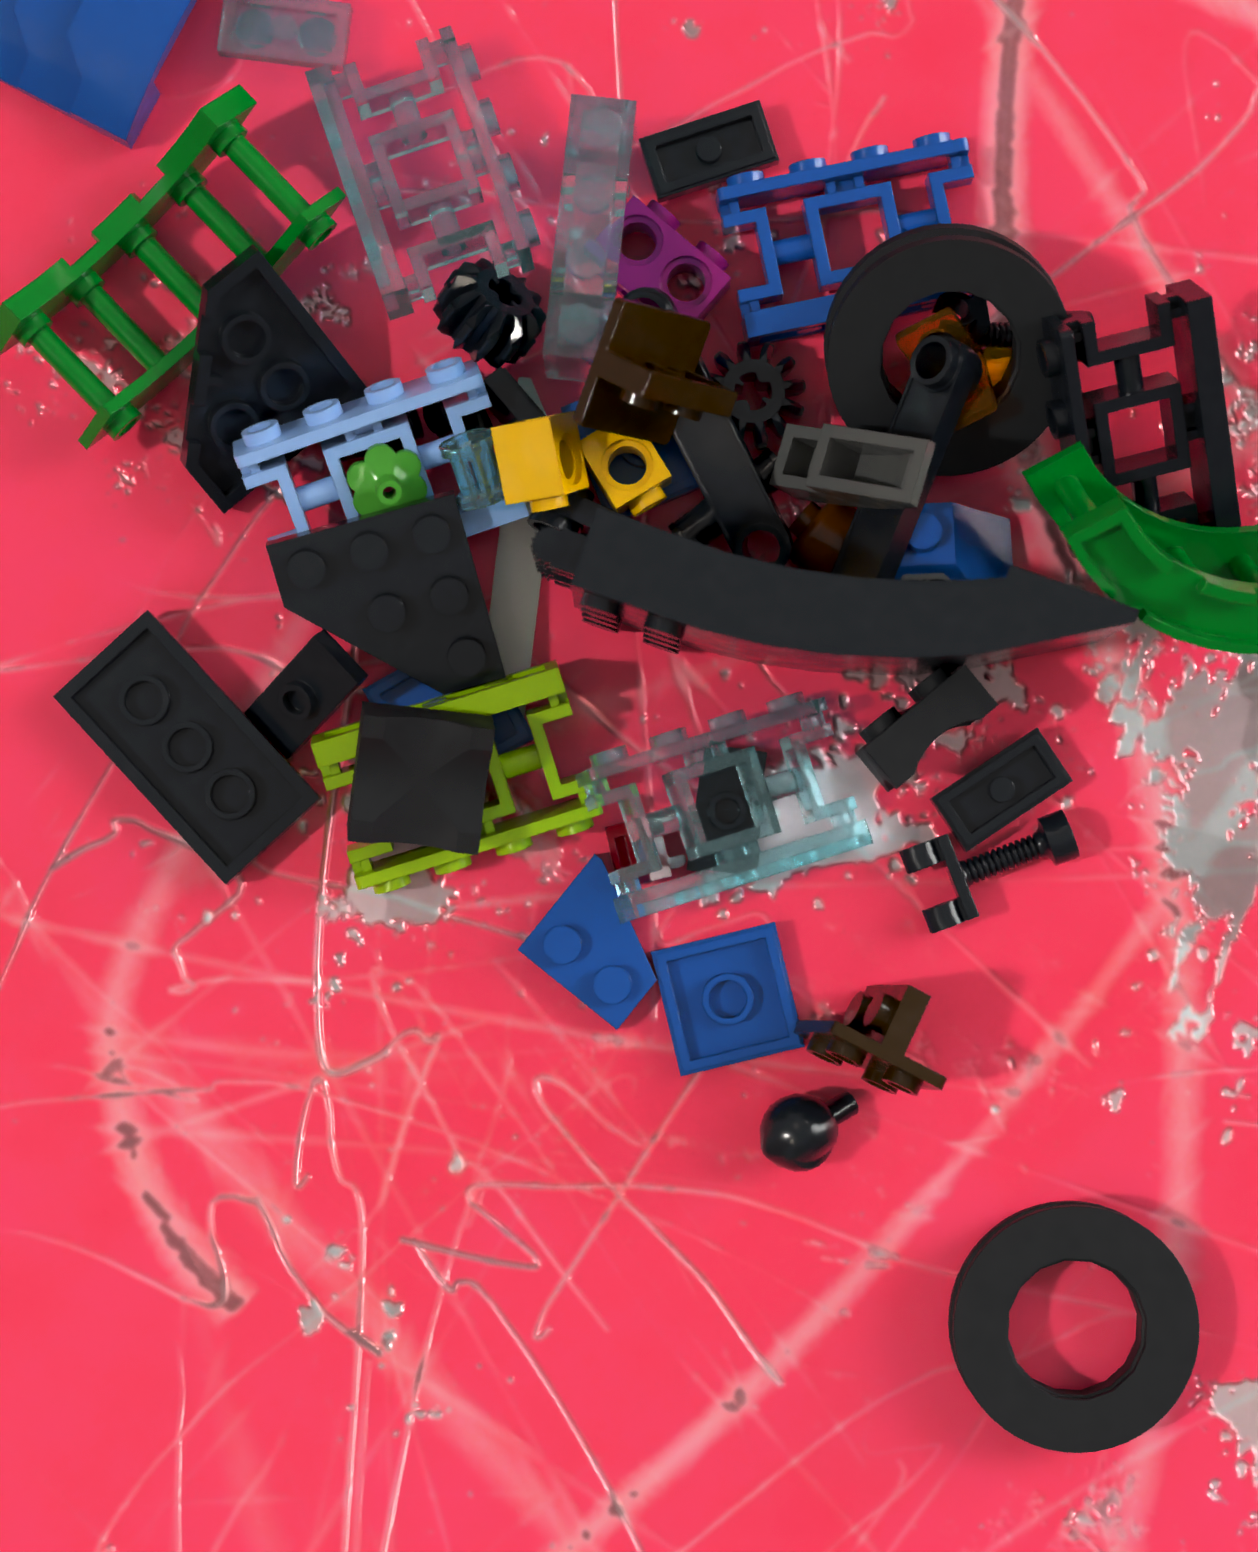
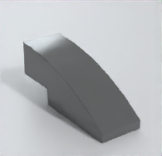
M787 423L769 485L797 499L826 504L875 509L916 508L936 444L927 439L824 423L822 429Z

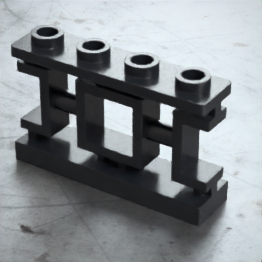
M1191 279L1165 285L1166 294L1161 295L1158 292L1145 295L1149 326L1098 339L1096 337L1094 320L1083 311L1070 313V318L1060 320L1056 315L1043 317L1044 339L1037 340L1036 351L1044 377L1051 380L1053 400L1046 402V417L1052 436L1060 440L1061 451L1081 441L1094 465L1114 487L1131 483L1133 501L1160 516L1183 523L1207 527H1240L1241 520L1212 296ZM1173 346L1178 380L1168 371L1143 377L1139 354ZM1077 358L1087 367L1114 361L1117 384L1082 393ZM1159 401L1165 447L1114 460L1108 413ZM1190 468L1194 500L1185 491L1159 497L1156 476ZM1066 542L1067 547H1068V550H1069L1071 556H1072L1073 558H1076L1075 555L1073 554L1071 548L1069 547L1068 543Z

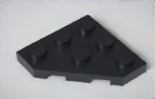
M254 244L249 246L202 285L180 461L223 513H226L255 489L246 490L241 471L238 469L233 456L232 443L242 438L241 432L256 423L272 419L277 420L279 425L303 418V410L317 402L327 399H339L340 404H344L364 397V390L367 388ZM304 448L284 454L286 461H290Z
M454 490L266 542L267 552L284 608L444 695L506 678Z

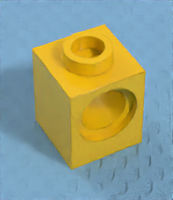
M575 411L526 419L490 428L506 505L529 501L531 513L569 506L567 494L590 487L578 425L573 421Z
M596 430L581 439L585 465L613 511L621 514L630 509L633 516L637 517L667 498L662 489L671 484L672 475L650 441ZM632 453L643 460L646 472L638 482L624 485L616 482L611 477L608 471L609 466L618 455Z

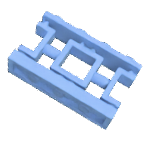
M461 357L443 359L428 366L425 369L426 376L402 383L400 378L385 379L368 386L364 390V397L340 404L339 399L323 400L305 408L302 412L303 418L279 425L275 419L266 420L244 429L241 432L242 438L234 441L232 444L233 456L238 469L241 471L246 490L278 480L295 529L267 538V540L270 541L310 530L311 526L305 512L338 500L341 502L346 519L361 516L354 507L353 493L348 485L347 476L340 458L366 450L376 443H386L398 438L401 439L404 449L413 451L420 459L421 469L419 475L425 480L427 485L426 497L434 495L426 470L462 458L473 490L455 497L467 537L528 517L529 513L525 502L505 504L497 460L478 466L462 420V416L492 407L477 362L470 360L463 363ZM442 400L453 434L417 446L406 412ZM321 442L322 452L331 476L296 487L284 454Z

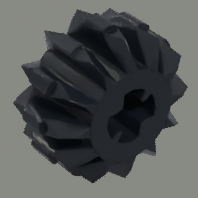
M481 258L475 264L464 262L459 269H455L444 283L443 289L437 296L438 301L433 308V311L440 319L437 329L441 333L453 338V349H464L470 354L474 362L484 358L490 366L496 369L505 362L516 364L521 357H525L536 343L535 339L542 331V325L547 316L539 307L542 297L538 293L527 289L525 286L526 278H517L512 275L506 264L496 268L489 260Z
M742 341L737 344L736 355L739 363L735 364L728 355L718 352L714 356L713 361L723 376L710 373L714 382L738 392L739 395L742 394L743 386L746 382H754V387L759 392H768L769 399L766 397L762 398L760 409L750 410L746 400H736L731 413L743 440L745 431L753 432L756 449L764 450L767 447L768 441L765 428L769 427L778 438H783L787 423L780 415L792 419L802 418L804 407L798 402L787 398L803 393L806 389V384L803 379L783 381V378L794 368L795 361L792 357L788 356L782 359L775 367L769 364L774 352L773 344L765 343L761 348L759 360L751 359L750 347L746 341Z

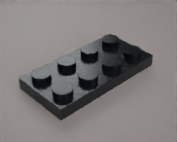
M148 610L53 696L226 885H229L322 799Z

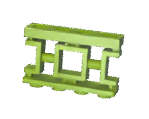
M556 660L508 674L506 678L409 705V707L490 716L541 699L548 698L549 700L548 704L525 711L535 744L499 755L495 741L493 743L489 771L498 799L484 803L478 853L495 848L497 856L512 854L532 846V836L556 829L557 836L559 837L573 835L593 827L592 817L604 813L591 770L560 779L543 724L573 715ZM360 721L312 736L310 745L317 767L321 770L326 791L352 784L354 764L342 768L340 762L356 757ZM543 768L553 801L578 793V798L495 824L493 822L494 819L516 813L515 804L507 782L509 778ZM357 842L347 845L346 851L354 871V879L358 890L373 886L375 894L387 893L402 888L411 883L410 874L434 867L436 875L458 871L472 864L470 856L473 855L455 853L436 847L421 846L372 862V857L393 851L394 844Z

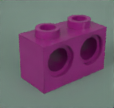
M634 195L584 253L585 266L622 297L634 289L655 287L668 294L679 313L703 320L727 293L731 284V277L724 272L729 264L714 248L701 240L696 246H693L676 231L681 224L670 211L655 200H651L646 206ZM641 232L648 235L654 241L656 248L646 259L632 260L627 258L619 248L622 239L630 233ZM691 273L701 280L704 291L695 300L680 301L669 292L667 287L669 281L677 274ZM640 298L637 301L659 307L655 301L649 298Z

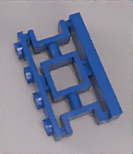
M949 132L932 133L913 140V148L889 153L887 145H874L852 152L850 154L851 161L827 165L825 158H811L789 165L788 174L764 178L763 171L756 170L728 177L726 179L727 186L718 188L716 192V205L718 213H720L723 235L755 230L766 285L737 290L736 298L742 318L741 326L744 341L748 343L749 347L825 332L826 319L835 294L760 309L762 304L782 301L784 292L778 268L780 265L812 259L819 293L839 289L845 277L852 270L853 267L831 271L820 215L878 204L885 240L918 227L951 223L945 190L971 185L974 178L972 164L970 165L968 158L970 149L967 137L951 140ZM948 166L946 170L928 173L925 185L930 209L898 215L891 181L868 186L864 184ZM820 192L825 193V195L803 199L801 208L807 232L804 235L773 241L766 207L740 212L742 208ZM937 292L911 303L898 317L933 310L938 297L944 292ZM963 292V293L967 294V295L970 296V297L972 296V294H970V293Z

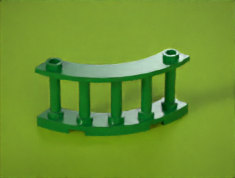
M240 84L199 109L178 140L156 165L165 175L142 199L135 193H132L91 232V236L97 241L93 247L71 266L61 258L39 277L0 305V355L19 342L24 348L32 346L96 412V415L78 439L86 449L90 448L107 434L114 441L124 436L141 418L142 414L138 410L193 362L197 327L166 354L102 288L105 281L100 277L124 254L129 258L137 256L198 319L202 287L155 239L158 232L153 226L175 203L180 207L187 205L236 256L254 244L279 276L305 247L309 251L313 250L337 226V223L331 216L347 196L339 187H336L310 205L245 138L248 131L242 123L257 102ZM217 155L220 158L227 155L291 222V225L269 252L206 189L207 179L202 173ZM70 302L77 308L84 305L147 370L116 396L50 328L53 324L50 318Z
M1081 441L1022 471L1023 476L1040 504L1059 526V530L1081 566L1098 587L1112 600L1115 599L1117 602L1140 609L1138 618L1141 622L1177 640L1207 649L1237 654H1258V525L1207 527L1183 523L1160 516L1138 505L1115 488L1094 465Z

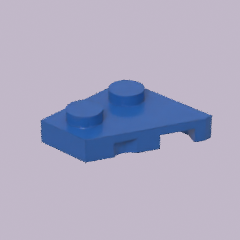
M595 854L518 949L615 1029L621 1026L657 981L603 860Z

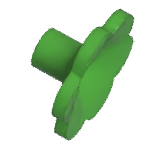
M376 443L367 449L364 460L350 465L346 479L348 485L355 491L353 504L357 512L364 515L425 498L427 495V485L425 480L419 475L421 462L417 454L408 449L395 452L392 447L385 443ZM393 487L392 491L384 492L385 488Z

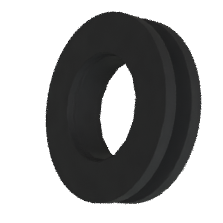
M958 223L927 225L905 231L879 244L867 253L845 277L834 296L826 319L824 332L825 366L834 403L846 426L887 433L902 397V393L889 382L883 368V343L893 321L911 303L937 292H967L990 301L1007 318L1013 332L1012 357L1002 379L983 397L964 405L936 476L965 475L989 469L1016 456L1032 444L1049 426L1045 406L1047 401L1053 400L1050 378H1045L1041 371L1037 357L1036 342L1037 340L1044 339L1043 317L1056 315L1060 320L1068 319V316L1049 274L1026 249L1015 241L992 230L974 225Z
M1082 1201L1048 1202L1029 1207L1007 1217L987 1232L971 1250L962 1264L951 1293L948 1317L949 1339L955 1363L966 1386L984 1411L1002 1428L1019 1439L1048 1450L1069 1453L1096 1452L1127 1443L1142 1435L1159 1422L1177 1402L1187 1385L1196 1361L1199 1345L1198 1309L1191 1284L1181 1264L1170 1249L1150 1230L1130 1217L1098 1204ZM1062 1261L1092 1262L1113 1272L1128 1288L1137 1313L1136 1340L1125 1363L1106 1381L1082 1390L1054 1389L1031 1378L1017 1363L1008 1339L1009 1311L1020 1287L1040 1269Z

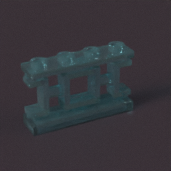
M451 25L438 29L441 38L439 40L429 43L426 37L415 41L423 69L365 89L355 62L343 65L344 72L332 75L329 64L305 72L390 321L414 313L411 304L414 301L423 299L425 303L437 300L428 271L488 251L497 278L510 275L509 269L517 266L521 267L522 273H526L535 269L530 248L541 245L529 208L517 211L511 192L520 190L521 187L509 152L497 156L491 137L501 134L490 98L477 100L471 82L481 79L471 45L468 42L458 46ZM446 65L450 68L471 129L464 132L460 131L453 108L421 118L416 104L418 101L445 93L438 68ZM352 97L354 98L361 121L392 111L397 124L396 128L368 137L375 162L366 165L362 162L342 104L343 100ZM449 140L462 180L402 199L389 160ZM486 174L490 180L511 241L502 244L492 220L461 230L455 215L456 211L484 202L477 177ZM392 207L400 231L431 221L437 238L407 248L414 274L402 277L380 214V210Z
M801 691L767 702L766 706L769 714L747 720L744 709L708 720L710 732L688 738L685 727L648 738L651 750L629 756L626 745H622L589 756L592 768L575 775L578 788L584 787L587 798L584 800L587 810L589 812L615 803L619 804L637 864L608 873L611 885H615L619 896L613 899L620 924L873 844L866 819L857 821L854 809L858 807L854 796L824 804L806 745L834 735L831 723H826L823 711L828 710L825 697L805 702ZM797 721L800 722L802 731L778 740L788 770L764 777L755 746L732 753L728 751L726 743ZM679 757L684 759L686 767L662 775L671 804L669 807L645 813L636 782L611 790L609 788L607 779ZM736 766L755 827L707 842L688 781ZM796 794L805 825L831 818L834 829L762 852L760 850L757 840L782 832L772 801ZM679 831L689 861L711 854L715 856L717 866L645 889L641 888L638 877L663 869L654 842L656 837Z

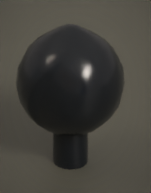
M846 1091L825 1103L816 1097L799 1093L778 1099L765 1112L760 1125V1143L763 1154L777 1166L793 1172L809 1171L820 1166L826 1161L837 1141L838 1124L858 1113L856 1100Z

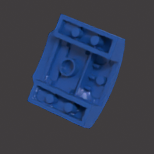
M0 0V81L132 149L161 95L154 81L197 0Z

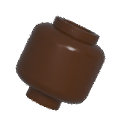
M811 501L789 527V531L797 537L793 543V551L790 557L792 563L799 569L831 573L856 508L835 504H826L821 508L814 501Z

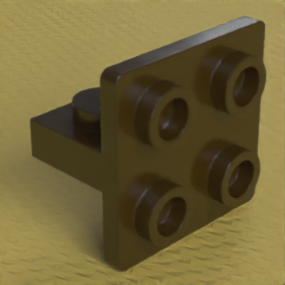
M621 297L616 298L611 307L573 415V421L590 429L667 444L671 439L679 416L700 422L703 412L730 418L739 393L695 373L710 331V323L694 316Z
M910 985L867 986L865 992H858L850 1002L843 1024L837 1021L799 1020L794 1029L795 1034L810 1041L806 1048V1051L836 1066H841L844 1061L865 1069L861 1079L885 1092L897 1094V1091L900 1090L917 1096L920 1089L942 1091L947 1080L943 1075L904 1056L931 998L930 995Z

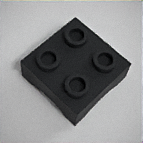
M963 665L952 674L945 666H941L908 693L916 702L912 707L901 715L893 706L859 733L867 744L859 749L856 755L887 792L893 788L897 789L915 774L922 755L942 733L954 727L968 726L974 721L982 719L998 706V703L966 665Z
M362 701L347 820L348 841L362 843H408L436 847L455 853L478 855L485 791L495 736L493 717Z

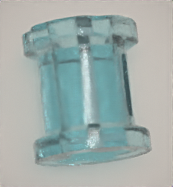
M490 428L471 429L456 434L439 445L442 458L450 460L460 490L456 496V501L461 510L481 509L504 500L497 459L492 447L494 444Z

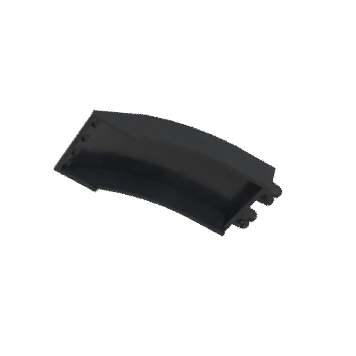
M598 507L588 536L567 529L560 531L558 526L551 528L548 525V528L541 527L539 532L535 531L536 536L531 538L533 543L530 545V548L533 549L531 551L536 568H538L537 572L542 574V578H547L548 582L554 580L555 584L572 590L574 606L582 611V621L613 633H618L621 624H625L643 631V643L674 654H679L681 645H685L697 650L756 664L814 672L901 675L933 673L941 666H945L949 672H954L963 665L971 669L1099 642L1135 623L1140 610L1013 565L1009 566L1005 578L940 581L860 578L795 569L724 552Z

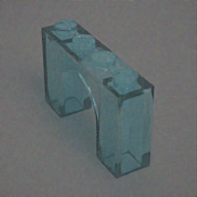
M571 94L543 345L546 378L586 381L611 307L617 297L627 198H630L636 144L637 101Z

